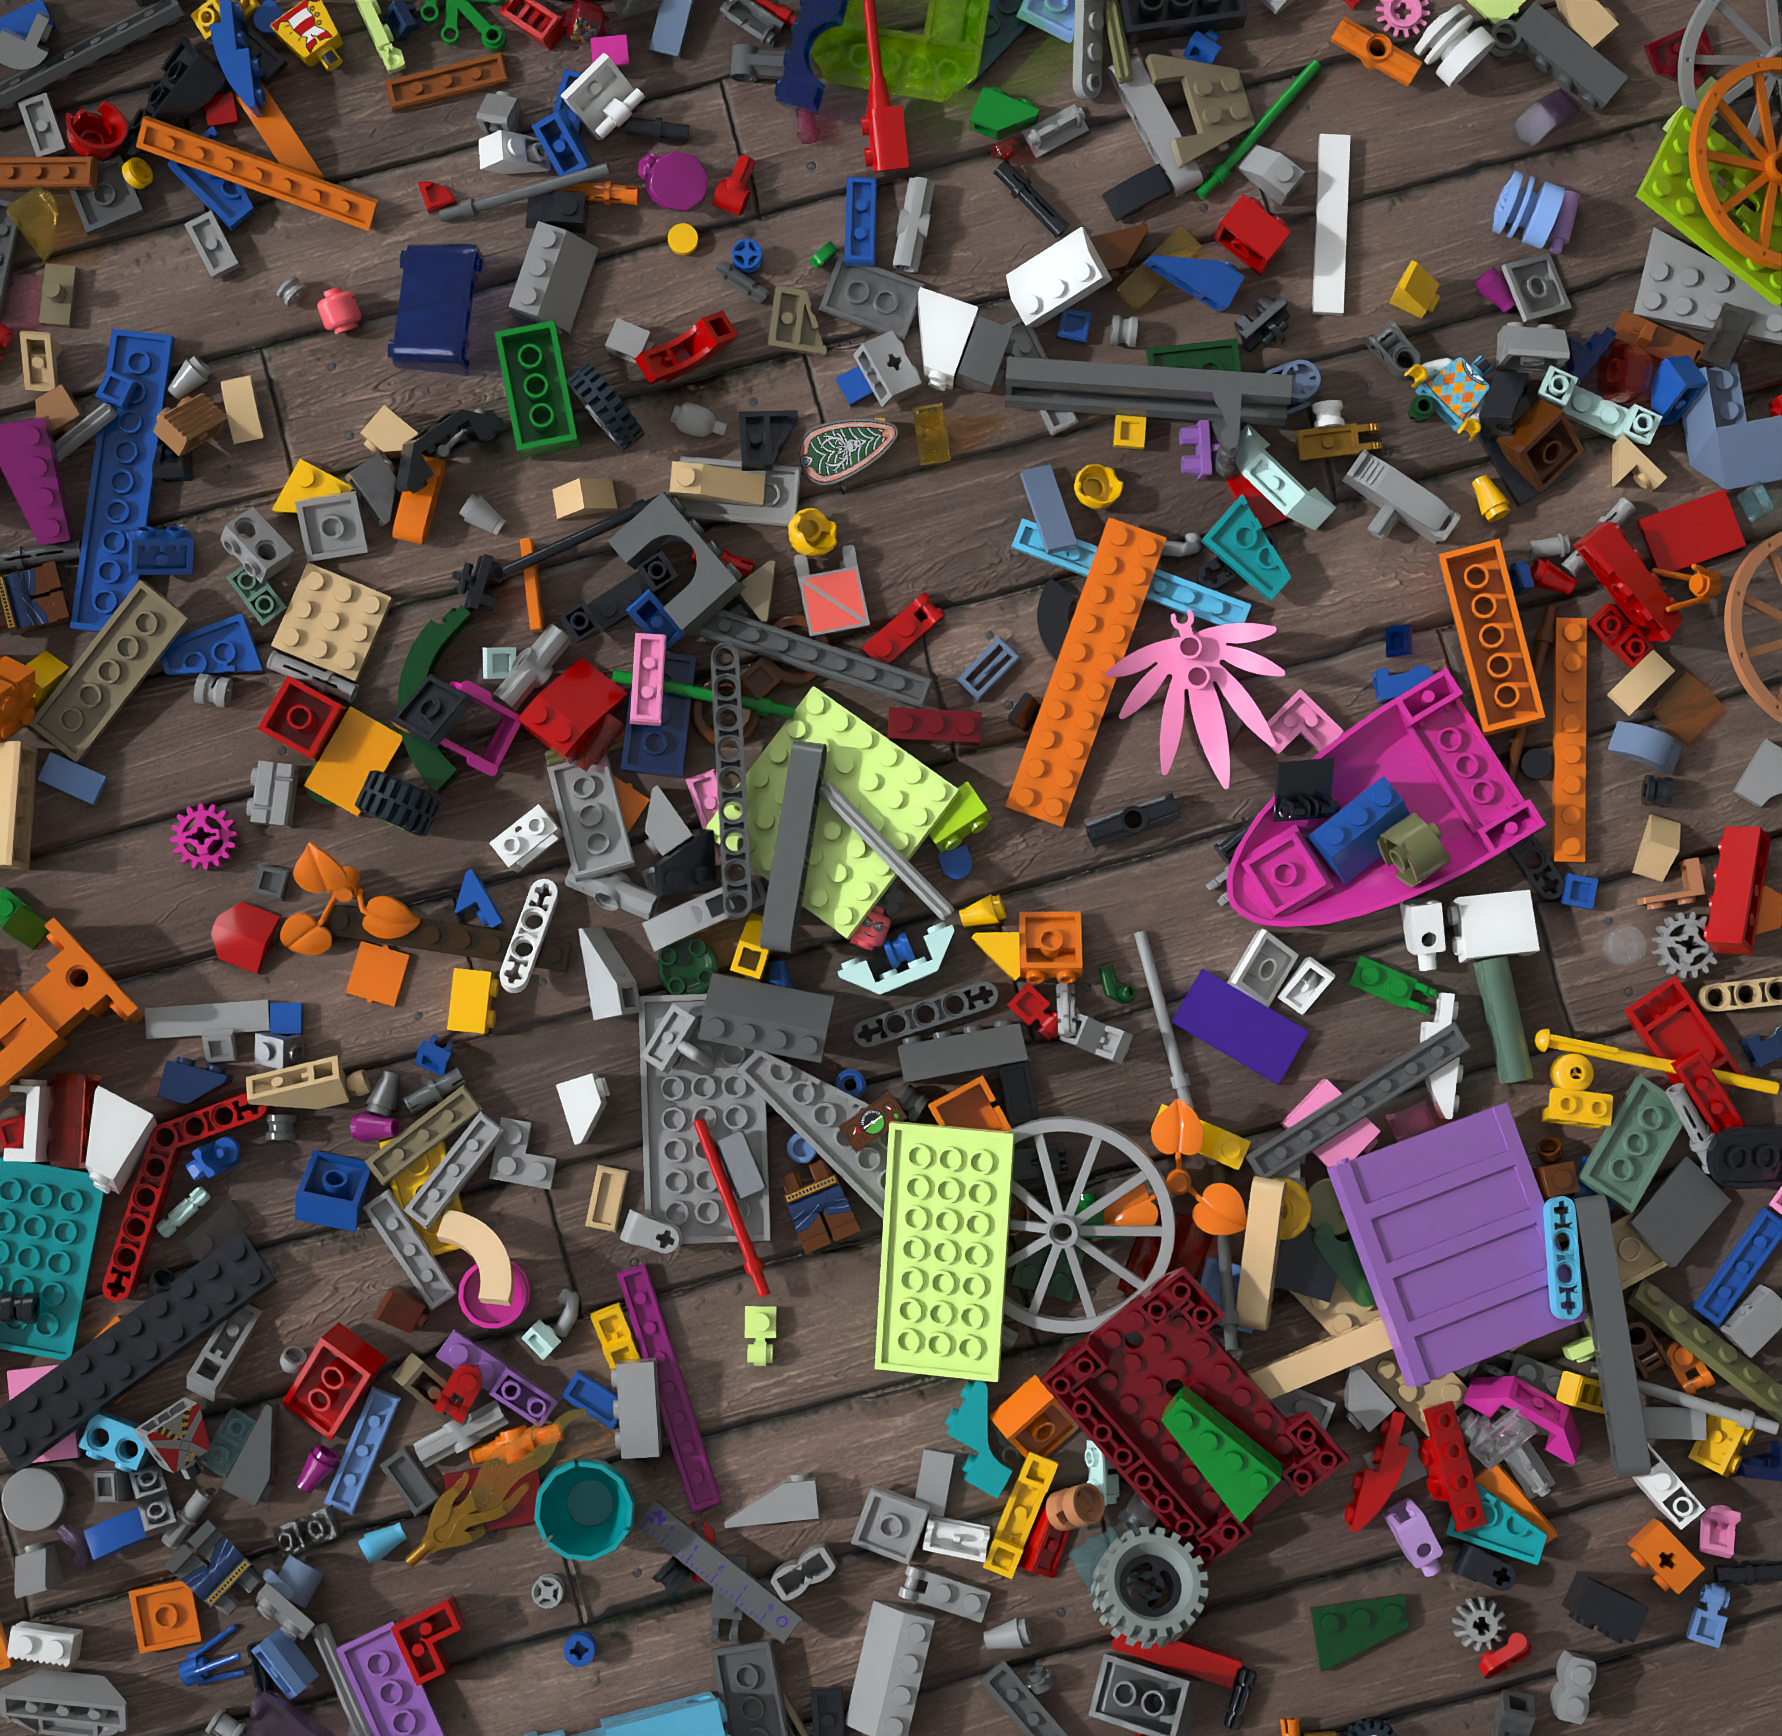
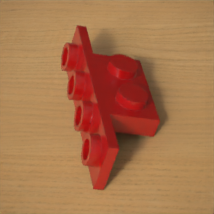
M1447 1401L1423 1409L1430 1436L1417 1439L1420 1447L1418 1455L1422 1464L1425 1465L1428 1476L1427 1487L1434 1500L1449 1502L1457 1532L1460 1533L1487 1524L1453 1401Z

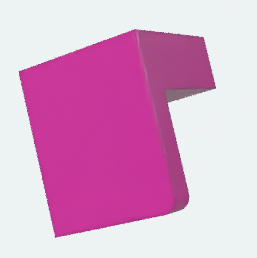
M626 34L590 38L593 63L604 53L612 59L617 67L629 65V43Z

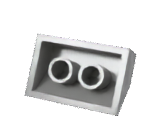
M538 221L508 306L512 315L537 324L555 320L559 331L571 334L599 248L565 229Z

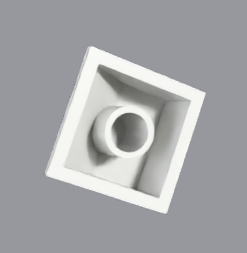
M595 1073L556 1085L575 1145L588 1141L607 1105L605 1097L610 1096L605 1078H599V1075Z

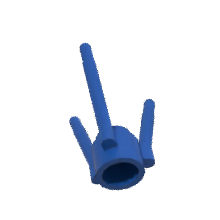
M231 1625L199 1649L188 1653V1660L179 1663V1675L185 1686L189 1687L196 1683L198 1686H202L210 1682L232 1679L247 1674L246 1670H238L210 1675L212 1669L240 1659L241 1653H235L210 1663L205 1656L200 1657L237 1629V1625Z

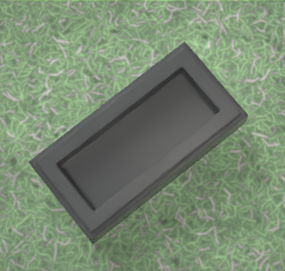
M407 1446L379 1465L415 1516L436 1502L441 1496Z

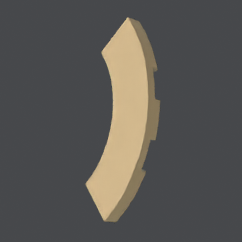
M445 1209L437 1238L440 1242L449 1243L463 1249L475 1259L481 1280L478 1296L480 1302L511 1306L514 1294V1272L508 1253L501 1240L493 1230L477 1218L462 1212Z

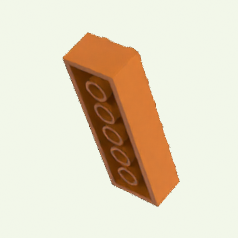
M1500 539L1438 554L1483 736L1544 722L1545 714Z

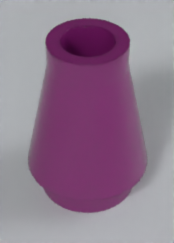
M1494 266L1474 282L1479 287L1477 291L1499 307L1503 313L1516 304L1502 271H1497Z
M365 1111L354 1115L350 1125L352 1137L360 1142L396 1137L400 1129L399 1121L396 1118H387Z
M322 1444L317 1445L315 1449H311L300 1478L296 1482L297 1486L307 1493H312L315 1487L337 1467L336 1462L339 1459L337 1453Z

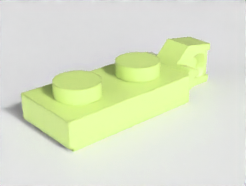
M356 0L357 8L389 75L405 69L402 51L393 47L392 43H390L394 39L387 23L382 25L378 15L382 13L377 0Z

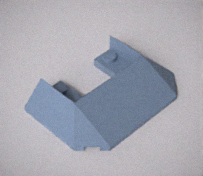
M1733 363L1708 369L1706 367L1699 368L1708 383L1682 415L1690 467L1725 490L1782 480V415L1747 422L1738 364Z

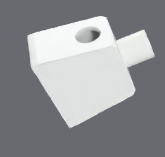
M1431 897L1401 902L1400 910L1407 951L1418 956L1420 971L1437 969L1436 952L1446 950L1441 902ZM1428 933L1426 940L1422 942L1423 935Z

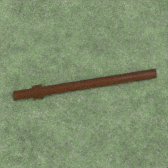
M1546 605L1541 628H1537L1535 636L1537 645L1532 667L1538 689L1549 644H1553L1556 633L1553 631L1558 607ZM1529 725L1515 729L1506 766V772L1514 785Z

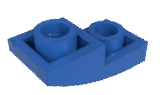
M138 1508L117 1515L84 1531L93 1562L123 1552L125 1547L155 1537L154 1535L146 1538Z

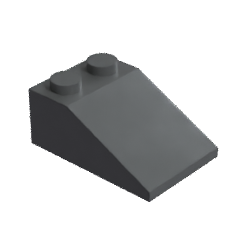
M1104 1653L1088 1716L1147 1736H1189L1202 1681Z

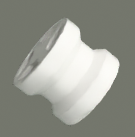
M1327 400L1313 404L1312 411L1316 414L1317 419L1314 423V428L1345 426V420L1341 417L1340 412L1343 409V402L1341 400Z

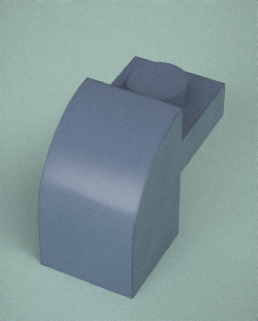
M1617 721L1607 750L1624 760L1645 763L1662 774L1672 775L1682 746L1673 742L1674 737L1659 730L1639 724Z

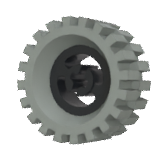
M1149 1526L1140 1527L1136 1534L1132 1530L1125 1532L1120 1540L1116 1538L1111 1543L1093 1573L1092 1578L1095 1580L1091 1585V1595H1096V1598L1092 1605L1095 1612L1101 1610L1103 1613L1099 1621L1103 1627L1108 1623L1114 1627L1110 1634L1116 1639L1121 1633L1127 1636L1125 1644L1134 1646L1137 1641H1141V1648L1150 1649L1154 1643H1157L1158 1648L1167 1646L1172 1639L1174 1642L1177 1641L1189 1630L1201 1614L1205 1606L1203 1602L1208 1596V1589L1204 1588L1208 1581L1207 1571L1200 1573L1199 1570L1204 1564L1201 1556L1199 1555L1193 1559L1190 1554L1194 1547L1189 1542L1184 1547L1178 1543L1181 1536L1173 1532L1170 1538L1165 1537V1528L1157 1527L1153 1533H1149ZM1136 1571H1146L1135 1582L1130 1596L1127 1589L1128 1576ZM1166 1584L1169 1594L1167 1604L1158 1609H1150L1149 1607L1155 1605L1162 1595L1161 1592ZM1145 1585H1149L1151 1587L1150 1595L1145 1593Z

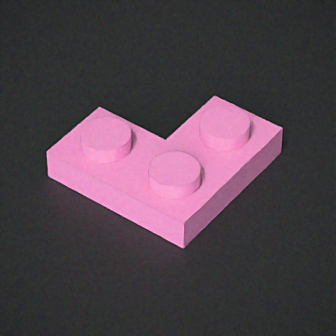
M1301 689L1267 722L1276 742L1275 747L1271 748L1277 754L1299 733L1320 752L1344 732Z

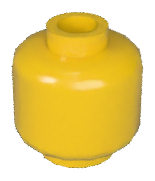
M1567 1053L1553 1061L1549 1076L1556 1088L1569 1091H1585L1593 1081L1594 1070L1586 1057L1580 1054Z

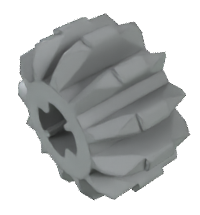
M1478 1596L1476 1605L1471 1598H1466L1465 1601L1468 1608L1464 1609L1462 1606H1456V1610L1462 1615L1461 1617L1452 1618V1623L1459 1626L1453 1631L1456 1637H1463L1461 1644L1465 1647L1472 1644L1475 1651L1479 1652L1481 1650L1482 1643H1484L1488 1650L1493 1649L1491 1639L1494 1638L1498 1642H1501L1503 1639L1497 1633V1630L1504 1631L1507 1629L1504 1623L1498 1622L1505 1617L1502 1610L1495 1611L1497 1603L1491 1600L1486 1604L1483 1596ZM1480 1617L1485 1621L1484 1627L1480 1625L1481 1629L1477 1630L1473 1623L1475 1620L1479 1622L1478 1618Z

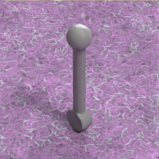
M477 408L474 411L486 415L482 408ZM463 429L446 445L438 447L437 452L439 456L446 458L450 455V449L465 434Z

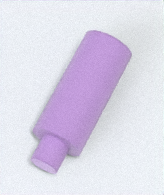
M1565 190L1560 210L1548 236V240L1551 242L1550 252L1561 253L1563 245L1568 244L1570 241L1580 200V195L1576 192Z

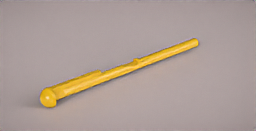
M1550 1029L1540 1030L1534 1039L1535 1046L1541 1052H1546L1547 1047L1677 1074L1671 1065L1672 1062L1676 1061L1674 1059L1672 1061L1624 1051L1611 1046L1550 1034ZM1712 1069L1722 1084L1775 1095L1778 1093V1082Z

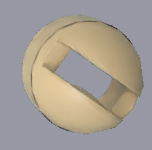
M363 1069L348 1076L346 1087L350 1094L363 1096L372 1092L369 1078Z

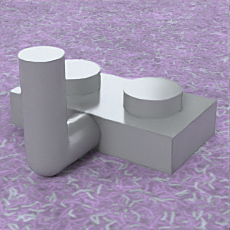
M673 1003L640 1056L667 1074L681 1053L706 1068H711L715 1062L712 1056L688 1043L700 1020Z

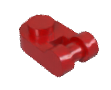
M470 1363L461 1364L456 1367L436 1400L433 1410L441 1414L446 1412L453 1416L452 1420L461 1424L481 1390L483 1379L480 1369ZM453 1393L463 1397L459 1405L450 1401Z
M1514 1633L1509 1637L1508 1645L1498 1651L1497 1649H1492L1484 1653L1480 1657L1482 1662L1478 1665V1668L1485 1679L1496 1677L1529 1657L1532 1653V1646L1523 1634Z

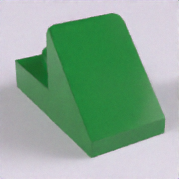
M3 887L0 890L1 929L34 950L49 933V930L44 926L48 921L8 887Z

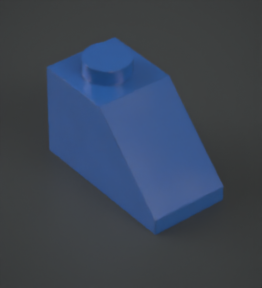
M1689 355L1670 356L1664 359L1659 364L1657 372L1651 378V411L1663 416L1658 426L1676 424L1708 383Z

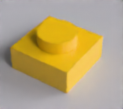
M1116 415L1113 447L1143 450L1146 417Z

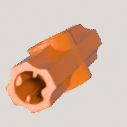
M1344 17L1330 42L1361 59L1366 68L1379 70L1406 87L1410 85L1423 63L1392 45L1386 35L1374 34L1347 17ZM1372 47L1379 48L1383 55L1374 56L1369 49Z

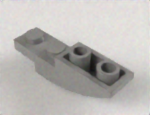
M757 873L751 876V910L765 905L767 898ZM722 887L642 923L653 951L661 950L729 920L730 918L727 917L723 908ZM735 897L729 902L730 909L735 913H741L747 907L746 902L739 897Z

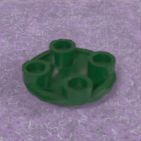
M689 937L665 947L659 952L657 963L658 977L671 994H702L709 989L712 973H718L717 957L713 949L701 939Z

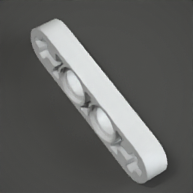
M549 879L537 880L531 886L499 975L501 985L510 993L521 992L528 985L559 897L558 890L554 882ZM544 889H549L551 897L546 896L544 898L542 909L538 907L540 898L537 892L543 893ZM532 915H538L543 919V923L539 928L531 929L525 924L527 918ZM520 943H529L533 947V951L530 955L523 957L517 955L515 952L516 947ZM516 962L520 964L518 973L521 980L516 979L513 984L509 982L507 975L512 976L514 974Z

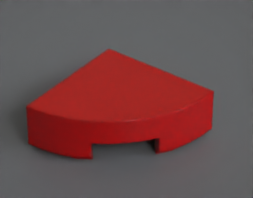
M430 181L418 183L429 214L457 204L454 195L444 186Z

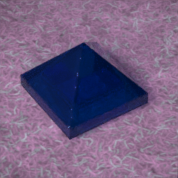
M1412 624L1386 627V658L1413 655Z

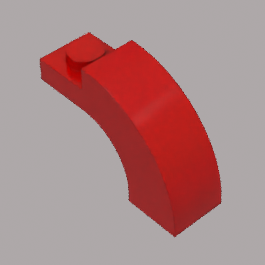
M722 310L701 318L692 328L674 340L639 353L635 361L650 385L664 379L666 382H670L689 373L716 356L739 335Z

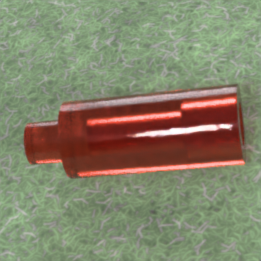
M607 713L579 753L583 756L576 765L586 772L592 763L598 765L626 725L610 713Z

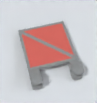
M846 545L842 548V558L845 566L843 569L810 575L806 555L799 554L794 557V566L810 637L870 626L855 547L853 545Z

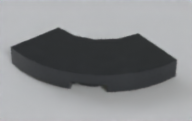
M1050 578L1039 599L1037 624L1044 647L1057 662L1070 626L1068 614L1074 596Z

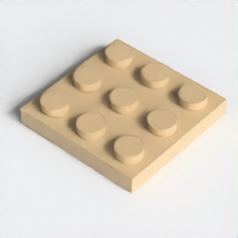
M307 562L271 646L318 667L330 670L349 680L358 682L393 602V598Z

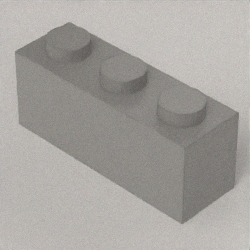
M657 1358L619 1360L616 1368L611 1369L612 1388H617L618 1400H613L614 1419H619L620 1431L615 1432L616 1451L621 1450L622 1459L659 1457L662 1453Z

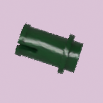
M1427 395L1415 397L1408 411L1409 418L1414 417V423H1421L1432 416L1435 411L1433 399Z

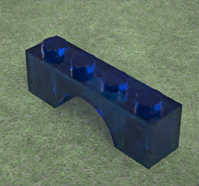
M800 0L802 8L799 19L796 18L792 26L791 34L793 41L791 48H788L784 54L783 65L785 70L783 77L778 79L775 87L776 101L782 106L818 115L825 85L817 79L812 71L810 63L811 49L816 39L823 32L843 25L849 0Z

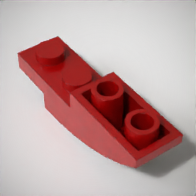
M1393 1410L1379 1423L1378 1432L1382 1433L1380 1444L1374 1446L1371 1455V1463L1374 1464V1469L1361 1466L1360 1473L1355 1472L1353 1476L1351 1490L1355 1491L1352 1503H1347L1344 1512V1521L1347 1522L1346 1527L1350 1531L1358 1532L1372 1520L1386 1503L1400 1479L1410 1451L1408 1446L1399 1443L1406 1415L1401 1411Z

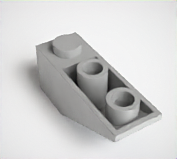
M602 926L578 929L593 1019H610L642 1012L637 982Z

